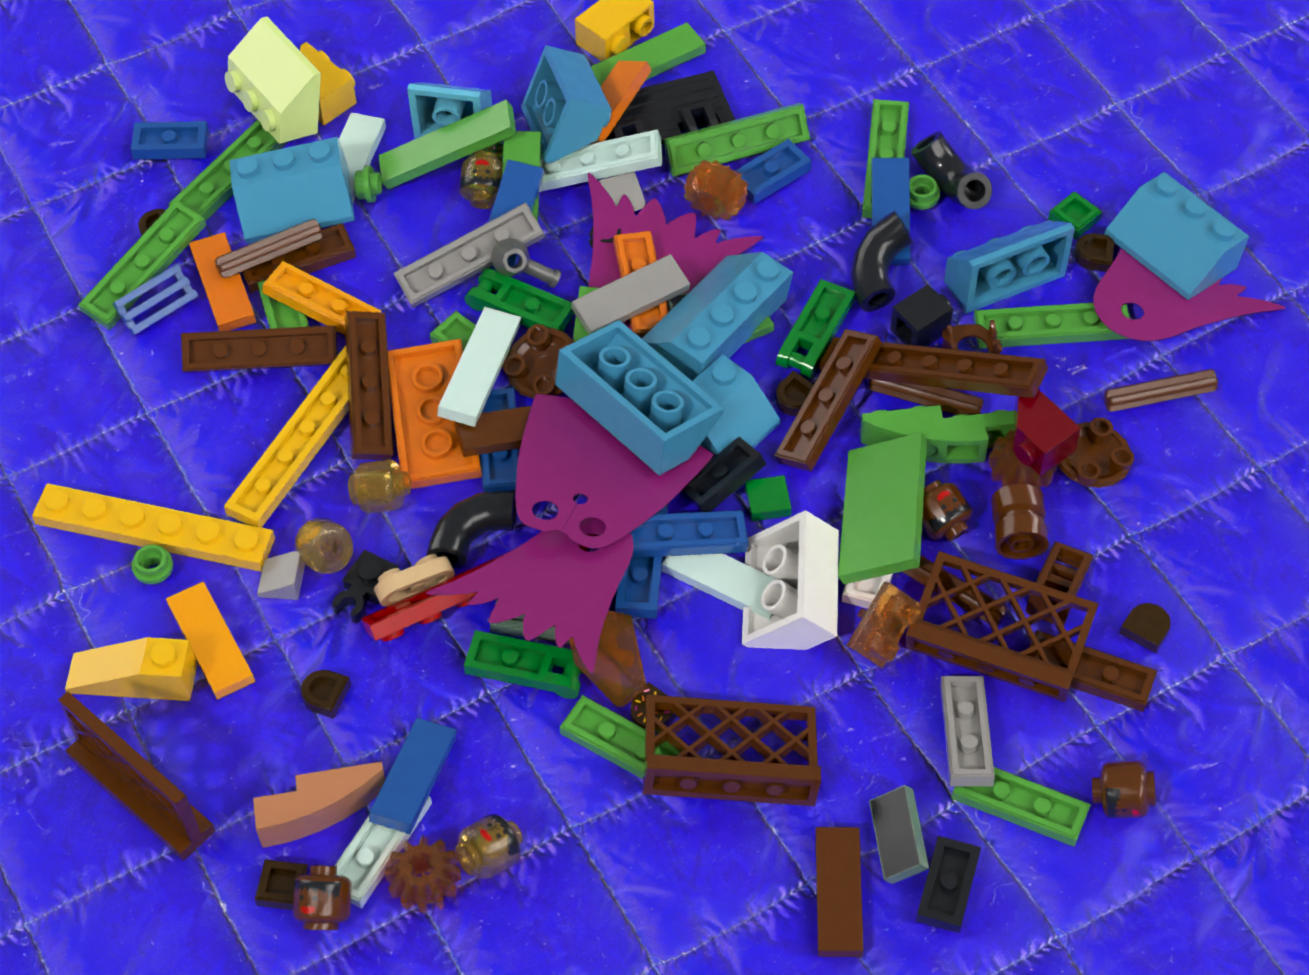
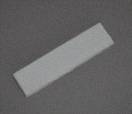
M524 203L394 273V276L412 308H415L482 272L484 269L493 266L491 253L499 241L513 238L528 247L545 238L544 232L527 203Z

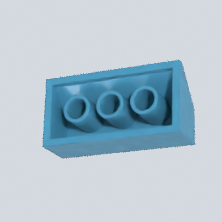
M764 252L726 256L642 340L693 381L722 354L730 358L752 336V333L767 316L770 317L786 301L793 272Z
M620 320L559 350L555 385L659 476L688 460L724 413V408Z

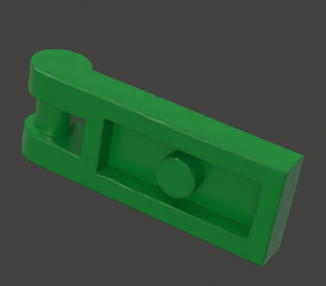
M489 268L483 270L478 277L479 284L477 287L470 288L464 298L465 302L477 311H482L484 307L519 316L521 317L520 325L527 328L541 324L546 328H554L563 332L575 314L571 308L572 302L512 277L504 276Z
M820 279L780 348L776 365L786 369L790 366L801 370V375L814 378L819 368L818 364L855 302L856 292ZM799 347L809 350L806 356L796 351Z
M477 630L474 632L464 663L465 674L551 691L566 699L578 697L581 687L578 679L580 674L586 670V666L576 650ZM553 665L562 667L564 669L563 674L551 672Z

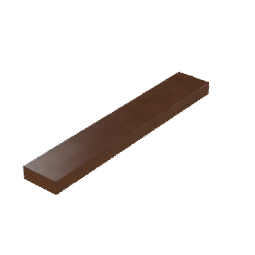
M833 337L818 364L821 371L837 345L839 337ZM882 342V346L863 379L1034 398L1045 377L1048 366L1046 360L1041 358Z

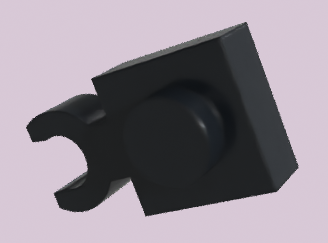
M364 550L342 579L343 586L347 590L335 596L332 603L334 613L339 615L345 606L353 605L355 607L350 613L352 622L355 624L360 622L361 618L365 616V604L368 600L377 605L380 603L374 592V587L379 583L378 577L390 569L399 568V566Z

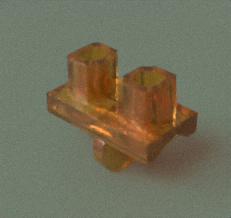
M884 581L867 610L860 609L857 614L861 621L846 646L868 659L874 665L883 668L887 661L894 659L900 648L898 645L899 640L907 626L914 624L921 613L920 603L891 583Z

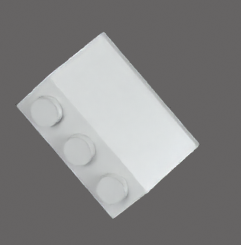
M805 510L748 538L749 546L747 552H745V564L776 580L767 585L761 597L762 607L773 614L770 620L754 613L750 607H743L742 645L747 648L807 650L837 637L839 530Z

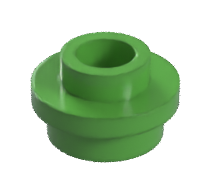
M364 166L363 170H356L354 183L357 198L359 200L366 199L368 203L375 202L377 195L382 194L380 173H375L372 166Z
M916 175L909 180L910 207L925 210L934 207L938 203L940 188L932 177Z
M146 545L140 548L132 561L134 576L144 584H157L164 581L170 576L174 566L170 553L158 545ZM154 564H157V565H158V566L155 567V568L148 569V567H150L151 565H154Z

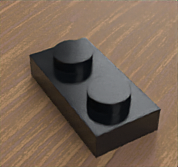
M738 437L711 459L681 491L699 510L711 512L767 464L757 450L741 437Z
M938 836L916 922L960 933L981 847Z

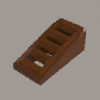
M1055 541L1035 583L1077 596L1094 555ZM1056 561H1059V562L1065 563V564H1067V565H1070V566H1072V567L1078 568V571H1077V570H1074V569H1072V568L1066 567V566H1064V565L1058 564V563H1056ZM1030 594L1025 609L1026 613L1034 615L1045 610L1046 607L1041 598ZM1050 600L1052 606L1058 604L1057 602ZM1072 607L1057 612L1063 626ZM1050 616L1042 619L1054 624Z

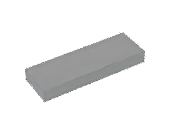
M670 254L572 301L571 308L588 335L617 320L624 322L688 291L690 283Z
M941 676L940 689L950 786H993L995 776L984 677Z

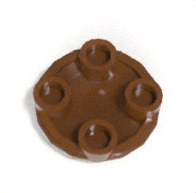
M541 324L531 326L526 334L513 344L503 363V369L508 376L510 384L519 394L534 399L536 394L556 396L563 393L555 385L559 350L574 343V341L565 332L557 329L546 328Z
M1098 417L1094 418L1091 422L1078 423L1077 425L1081 430L1076 451L1057 464L1059 469L1069 479L1088 487L1103 488L1113 486L1123 480L1134 462V454L1127 441L1117 431L1113 430L1112 423L1105 418Z

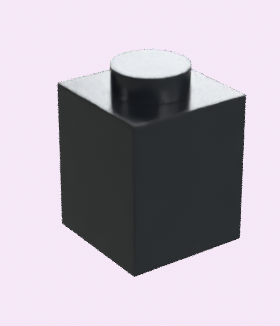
M927 284L893 306L890 330L904 344L927 347L941 338L942 331L947 328V325L951 324L953 308L944 295L938 294Z

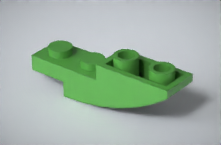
M919 405L910 409L892 411L876 410L871 413L862 414L860 440L861 443L869 446L922 432L927 440L926 462L980 463L985 462L987 449L1013 446L1015 410H996L991 413L976 415L958 414L949 418H943L940 405L928 407Z

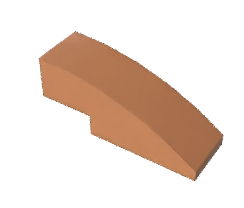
M382 761L295 775L297 791L253 798L256 831L262 848L292 842L318 833L368 805L378 796L386 780Z

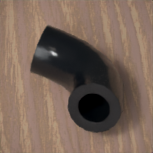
M940 131L927 136L911 150V154L924 172L936 181L940 190L953 202L968 209H980L989 202L992 195L990 180L984 174L978 173L968 166L954 151Z
M895 210L883 217L865 233L854 252L851 280L856 292V299L863 311L871 312L878 310L893 300L896 293L888 276L890 264L899 252L914 243L905 224Z
M516 491L477 493L454 504L437 521L428 543L426 556L436 554L437 557H447L452 568L457 569L466 564L470 545L478 536L489 531H514L517 514Z

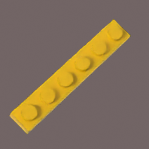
M346 346L224 505L226 515L247 525L262 528L348 413Z
M48 483L32 514L36 525L141 547L158 545L169 553L262 572L264 559L268 558L275 541L274 532L270 529Z

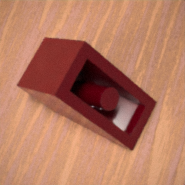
M1038 389L1034 398L1016 396L1012 450L1023 465L1030 466L1041 476L1076 451L1081 428Z

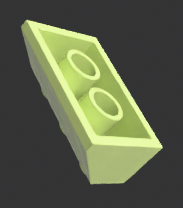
M268 16L262 17L229 54L228 71L225 73L226 86L231 93H234L240 99L245 109L258 119L263 129L269 132L279 144L318 133L321 73Z

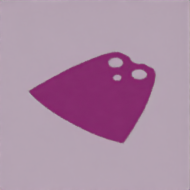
M536 394L529 412L518 456L515 493L517 514L520 521L531 528L543 532L559 531L568 535L574 543L593 549L603 548L622 539L665 507L705 467L714 454L699 445L688 460L659 476L571 398ZM577 494H583L588 500L584 504H577L574 502L573 497ZM540 501H548L558 507V514L555 518L543 520L533 514L532 508ZM586 518H598L603 521L606 529L599 536H587L580 530V523Z

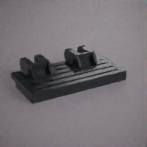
M713 70L640 88L605 141L658 129L661 136V144H664L663 139L681 135L682 131L685 133L699 130L698 127H711L733 121L735 117Z

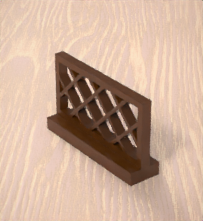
M939 551L914 619L911 620L908 627L906 649L1066 703L1099 603ZM943 566L960 570L966 583L946 591L939 579ZM970 574L975 575V576H978V577L975 578V579H972V577H971ZM988 581L999 583L1006 596L985 604L977 586ZM935 587H937L940 594L932 597ZM1010 587L1017 589V591L1012 593ZM971 590L979 608L959 616L950 598ZM1028 594L1039 596L1046 609L1026 618L1017 599ZM1050 600L1057 602L1058 604L1052 606ZM943 601L953 618L941 625L924 621L927 609ZM1010 603L1020 621L999 630L990 611ZM1069 607L1087 612L1083 624L1068 631L1065 630L1057 615V612ZM984 615L993 633L980 639L969 636L963 623ZM1050 616L1060 635L1039 643L1030 625ZM957 626L959 632L951 629ZM1024 628L1033 647L1022 652L1010 650L1003 637ZM1079 635L1074 646L1070 638ZM997 640L1000 646L992 644L990 642ZM1064 641L1071 654L1068 667L1064 668L1050 663L1043 650ZM1037 653L1040 659L1031 656Z
M67 691L58 699L76 738V741L65 750L69 759L180 859L184 861L215 832L213 824L188 802L186 795L70 692Z
M660 695L646 696L643 794L815 806L821 784V766H818L815 707ZM655 710L672 711L680 719L667 727L655 717ZM703 713L714 714L722 722L712 730H709L697 718ZM745 716L756 717L764 726L752 733L739 721ZM786 720L805 721L806 729L795 737L781 724ZM687 725L701 736L690 746L676 735L678 731ZM729 728L744 740L733 749L718 738ZM772 731L787 743L776 752L761 741L763 737ZM665 741L669 742L680 752L676 756L654 755L655 748ZM707 744H710L723 756L720 759L702 758L697 752ZM752 747L765 760L763 762L745 761L739 755ZM795 750L807 761V765L788 764L782 758Z

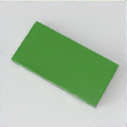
M922 432L848 451L838 577L844 585L920 567L927 440Z

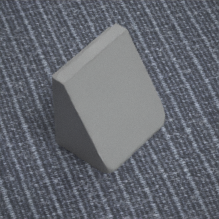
M635 171L598 180L616 206H618L623 194L629 198L634 211L643 209L646 205Z
M293 551L264 559L257 592L258 597L299 599L305 568L301 551Z

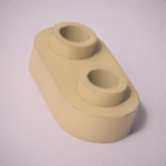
M431 554L421 558L416 562L415 566L402 571L400 568H393L384 572L378 577L379 583L374 587V592L382 606H389L453 577L455 572L447 557H437L436 554Z

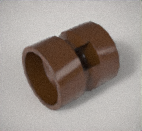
M1012 484L998 489L991 498L992 518L995 523V549L998 554L1013 560H1025L1043 554L1048 549L1049 539L1047 526L1044 521L1046 512L1044 495L1041 489L1029 484Z

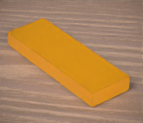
M284 261L263 283V294L326 326L335 325L337 331L346 335L345 315L347 311L381 313V310Z
M204 581L166 598L167 604L185 639L190 641L195 658L217 700L255 682L246 660Z

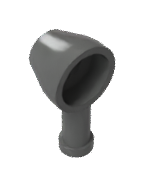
M503 239L492 250V265L496 271L504 276L513 277L524 272L547 283L551 288H554L560 279V270H553L530 259L527 247L517 239ZM513 253H517L519 255L518 264L509 266L507 263L508 257Z

